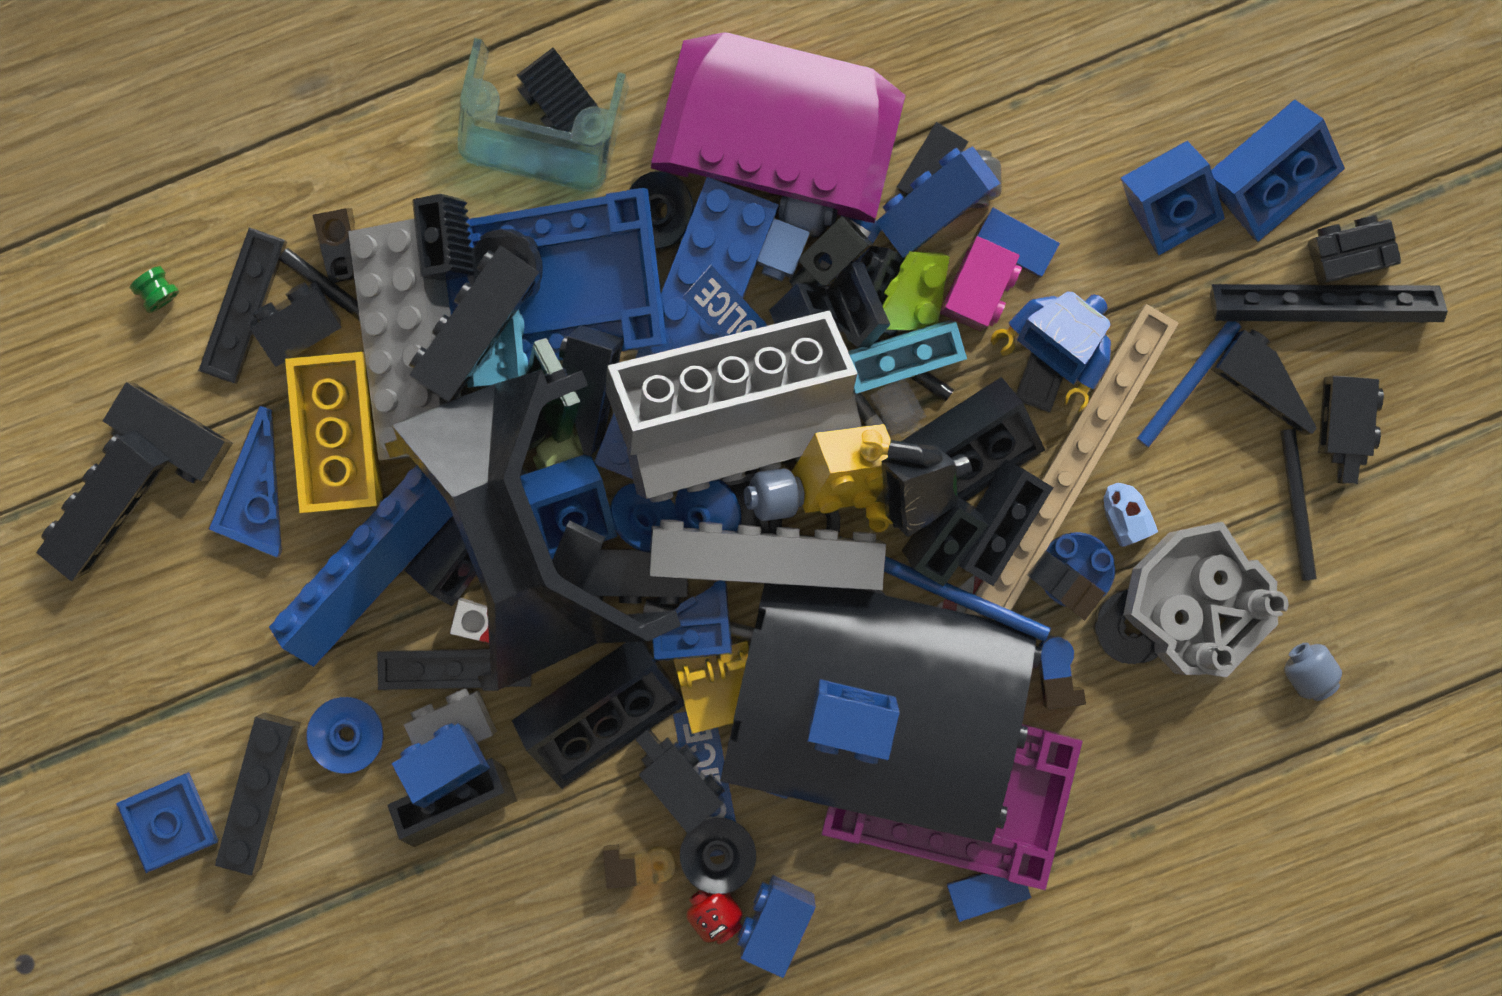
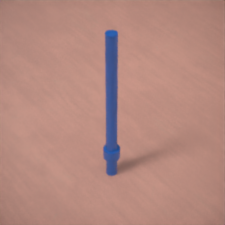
M885 556V573L1041 641H1046L1051 630L1050 627L949 583H946L943 587L912 567Z

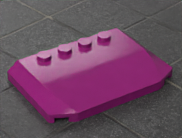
M727 32L683 40L651 161V169L688 177L689 173L838 209L837 215L874 224L906 95L872 68Z

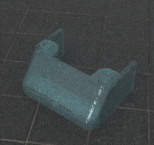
M474 38L460 97L457 146L461 156L473 165L588 192L599 189L607 179L629 87L626 74L618 72L609 110L599 107L585 108L576 116L572 133L497 115L500 105L499 93L492 83L482 80L489 50L482 39Z

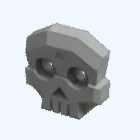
M1217 522L1169 532L1133 568L1123 615L1134 627L1155 642V653L1175 674H1207L1228 677L1278 625V616L1283 615L1281 611H1287L1289 604L1287 597L1282 592L1277 591V581L1258 560H1248L1225 524ZM1217 571L1222 576V581L1219 585L1214 581V574ZM1177 611L1183 614V621L1180 625L1176 623L1174 618ZM1219 617L1227 618V619L1220 625Z

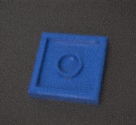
M189 772L116 803L146 873L219 841Z

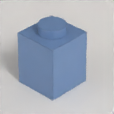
M774 218L757 260V265L763 267L761 273L778 281H783L785 276L792 278L810 232Z

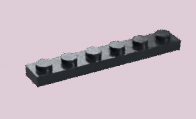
M1212 284L1210 291L1215 321L1425 323L1445 322L1448 312L1440 285Z

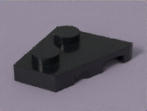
M851 261L829 286L826 293L838 318L835 323L839 332H844L847 339L857 347L870 348L891 324L864 263Z

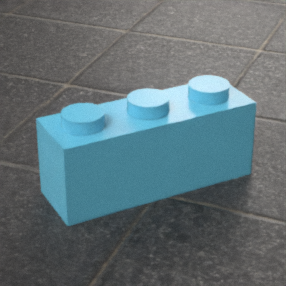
M947 320L873 343L870 348L861 347L848 351L858 373L853 390L855 394L967 359L957 323L953 320Z

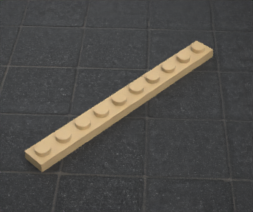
M1147 304L1143 305L1110 361L1107 370L1089 397L1087 407L1079 414L1041 479L1054 487L994 586L982 580L974 595L1012 610L1030 579L1027 574L1053 540L1179 323ZM968 608L964 611L966 614L991 619Z

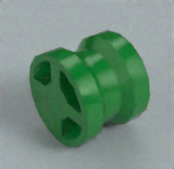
M161 266L146 271L135 279L129 287L133 294L140 295L143 299V307L147 313L159 310L179 294L178 288L174 284H169L166 280V272Z

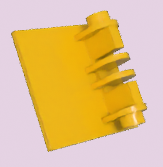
M747 641L733 644L732 655L673 660L692 734L733 723L749 653Z

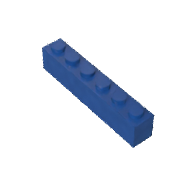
M418 465L406 474L404 480L388 497L382 500L372 515L354 531L351 538L336 554L330 557L327 564L302 588L298 596L285 610L278 614L275 621L269 626L282 649L314 667L453 516L447 501Z

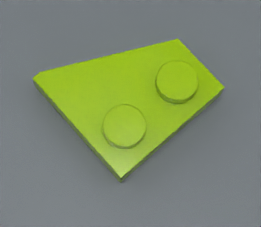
M909 251L900 266L899 274L890 282L884 292L888 297L883 304V308L891 324L886 330H918L939 322L950 256L936 252Z

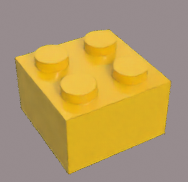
M884 424L814 434L792 470L795 477L798 476L803 484L804 503L802 506L805 513L816 511L831 513L839 508L851 506L860 509L868 507L876 501L883 490L881 461L888 458V455L882 454L879 459L868 461L862 456L860 446L864 444L862 442V432L870 429L876 430L881 434L882 443L890 444L891 440Z

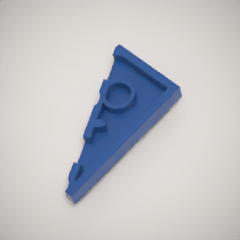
M260 406L209 530L274 557H280L282 544L273 417L271 409Z

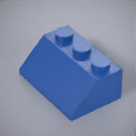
M1293 100L1225 159L1219 162L1211 171L1220 200L1252 238L1259 242L1342 172L1345 167L1324 119L1297 100Z

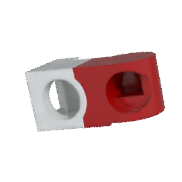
M459 597L450 634L489 643L487 606Z

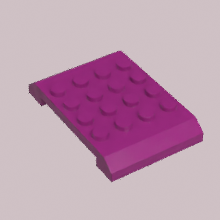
M1022 724L1028 727L1025 746L1023 749L1017 748L1003 803V806L1008 807L1005 825L1003 829L996 828L992 843L830 806L827 807L821 834L856 844L861 842L1006 878L1009 882L1046 891L1083 741L1060 733Z

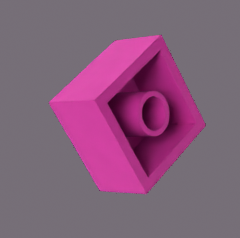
M977 236L967 249L941 307L940 314L979 332L987 328L988 325L992 327L994 323L997 324L1006 305L1005 302L1000 300L1004 291L1008 292L1010 288L1014 287L1022 267L1016 265L1020 255Z

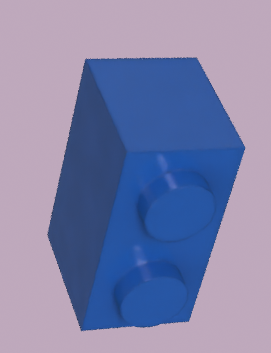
M451 723L439 728L433 734L435 738L423 745L417 743L409 746L400 753L401 758L392 763L414 805L425 808L490 769L470 730L459 723L457 725Z

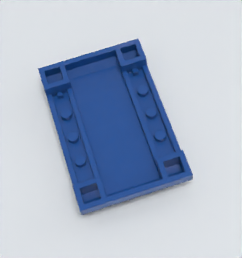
M638 188L608 193L604 197L468 219L467 223L470 225L468 231L471 233L468 238L472 240L469 246L472 248L475 247L483 234L499 229L519 231L523 235L532 237L537 243V250L540 253L543 265L540 289L536 295L528 298L519 308V313L524 320L522 344L528 364L534 342L547 338L558 361H563L559 357L562 340L580 325L624 338L621 352L667 345L648 189ZM467 277L446 280L451 315L458 306L454 302L455 297L466 282L469 283Z

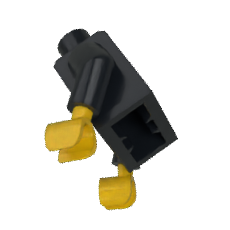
M870 429L862 432V442L864 444L860 447L861 454L866 460L875 461L882 454L888 455V458L881 461L885 504L874 502L866 507V517L869 519V526L873 531H885L889 524H893L894 528H899L909 537L920 529L929 527L938 517L956 506L958 503L957 481L972 473V466L964 454H958L950 458L934 444H912L891 440L890 444L882 443L881 434L876 430Z

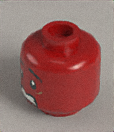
M698 890L689 898L692 906L687 911V921L704 942L711 943L716 941L720 945L733 937L741 929L740 920L742 919L743 911L730 893L709 894Z

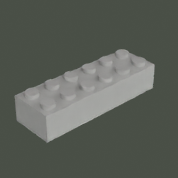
M414 219L348 231L379 460L411 458L407 454L393 458L389 457L384 443L397 439L392 425L447 403L413 380L409 375L413 370L409 363L421 347L428 349L436 336L431 333L437 322L444 314L448 317L451 316L446 281L420 277Z
M829 310L608 365L606 393L629 454L632 456L851 399L858 373Z

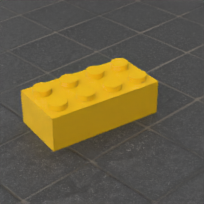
M364 352L285 359L299 513L379 506L383 500L382 478Z

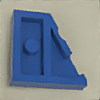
M719 580L711 588L681 603L678 608L673 610L676 611L681 626L653 639L654 660L656 661L732 655L727 581Z

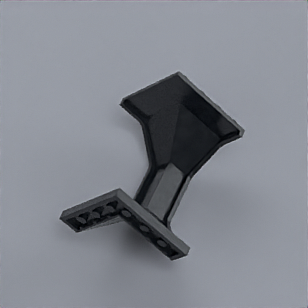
M563 368L550 374H543L542 369L495 383L393 424L392 427L397 439L384 443L390 458L405 454L409 455L447 501L487 602L491 666L490 671L477 676L483 691H498L595 644L650 641L681 626L676 611L624 614L563 579L554 567L520 478L522 466L542 407L554 399L588 386L582 371L568 375L566 369Z

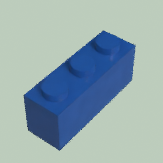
M973 146L963 152H960L958 148L949 152L939 161L942 166L940 170L933 175L929 171L925 172L910 184L914 191L905 198L900 193L882 207L886 213L876 220V223L903 258L908 255L909 251H916L1001 184Z

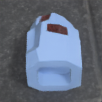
M1115 483L1107 487L1104 495L1105 515L1119 546L1124 547L1158 532L1151 512L1147 508L1142 495L1133 486Z

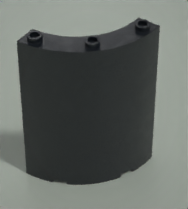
M764 583L720 781L992 843L996 828L1003 829L1005 825L1008 807L1003 806L1016 750L1017 748H1024L1027 738L1028 727L1023 726L1022 722L1032 668H1038L1042 646L1036 645L1035 637L996 620L855 588ZM819 679L896 697L900 713L889 760L879 758L878 764H872L855 759V753L839 749L838 754H829L814 749L815 743L808 741V728Z

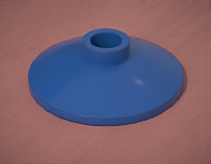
M720 479L709 481L710 487L700 491L687 492V488L678 491L675 510L679 520L684 522L683 528L699 529V522H712L722 524V530L738 531V525H741L742 521L740 505L733 491Z
M634 483L621 488L613 497L610 506L613 526L619 536L633 548L650 553L651 526H660V520L680 521L671 499L651 502L650 498L646 499L637 494Z
M339 697L325 702L314 712L308 723L307 744L312 756L321 766L336 773H354L364 769L375 760L383 744L384 732L378 714L370 705L357 698ZM344 727H350L354 731L352 740L348 741L342 737L341 731Z

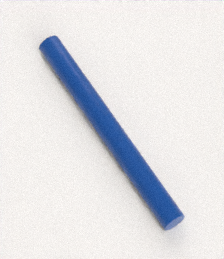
M1236 321L1226 322L1137 437L1140 443L1148 448L1240 331L1242 326Z

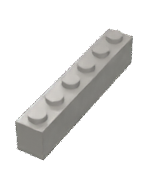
M852 394L851 399L632 456H630L628 449L626 450L637 494L646 499L650 498L651 502H660L672 498L673 491L687 488V492L700 491L710 487L709 481L723 478L724 482L736 481L746 477L745 471L759 468V471L775 470L782 467L781 461L792 458L795 459V462H798L815 433L861 427L855 395Z
M660 520V526H651L648 570L650 576L883 590L886 543L876 540V533L853 532V538L838 537V531L816 529L814 536L799 535L800 529L791 527H776V533H761V526L738 525V531L722 530V524L712 522H699V529L683 528L684 522L677 520Z

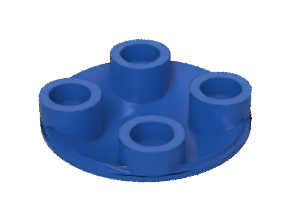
M1073 532L1061 535L1050 543L1046 551L1064 564L1067 563L1101 588L1106 594L1108 593L1114 581L1115 564L1113 555L1102 541L1090 534ZM1044 589L1046 594L1052 600H1054L1060 605L1065 606L1062 602H1060L1058 599H1056L1053 595H1051Z

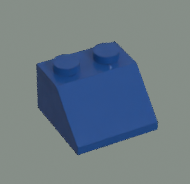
M1188 141L1121 177L1128 203L1158 255L1165 253L1225 219L1210 164Z

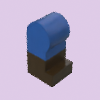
M1048 636L1045 642L1041 641L1039 643V646H1042V652L1038 666L1044 707L1049 710L1086 705L1084 689L1073 687L1070 667L1074 659L1072 645L1059 636Z

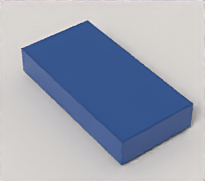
M994 207L991 209L977 235L1019 254L1016 265L1040 278L1043 276L1060 244Z
M981 872L947 883L959 922L1031 899L1028 886L1009 882L1006 878Z

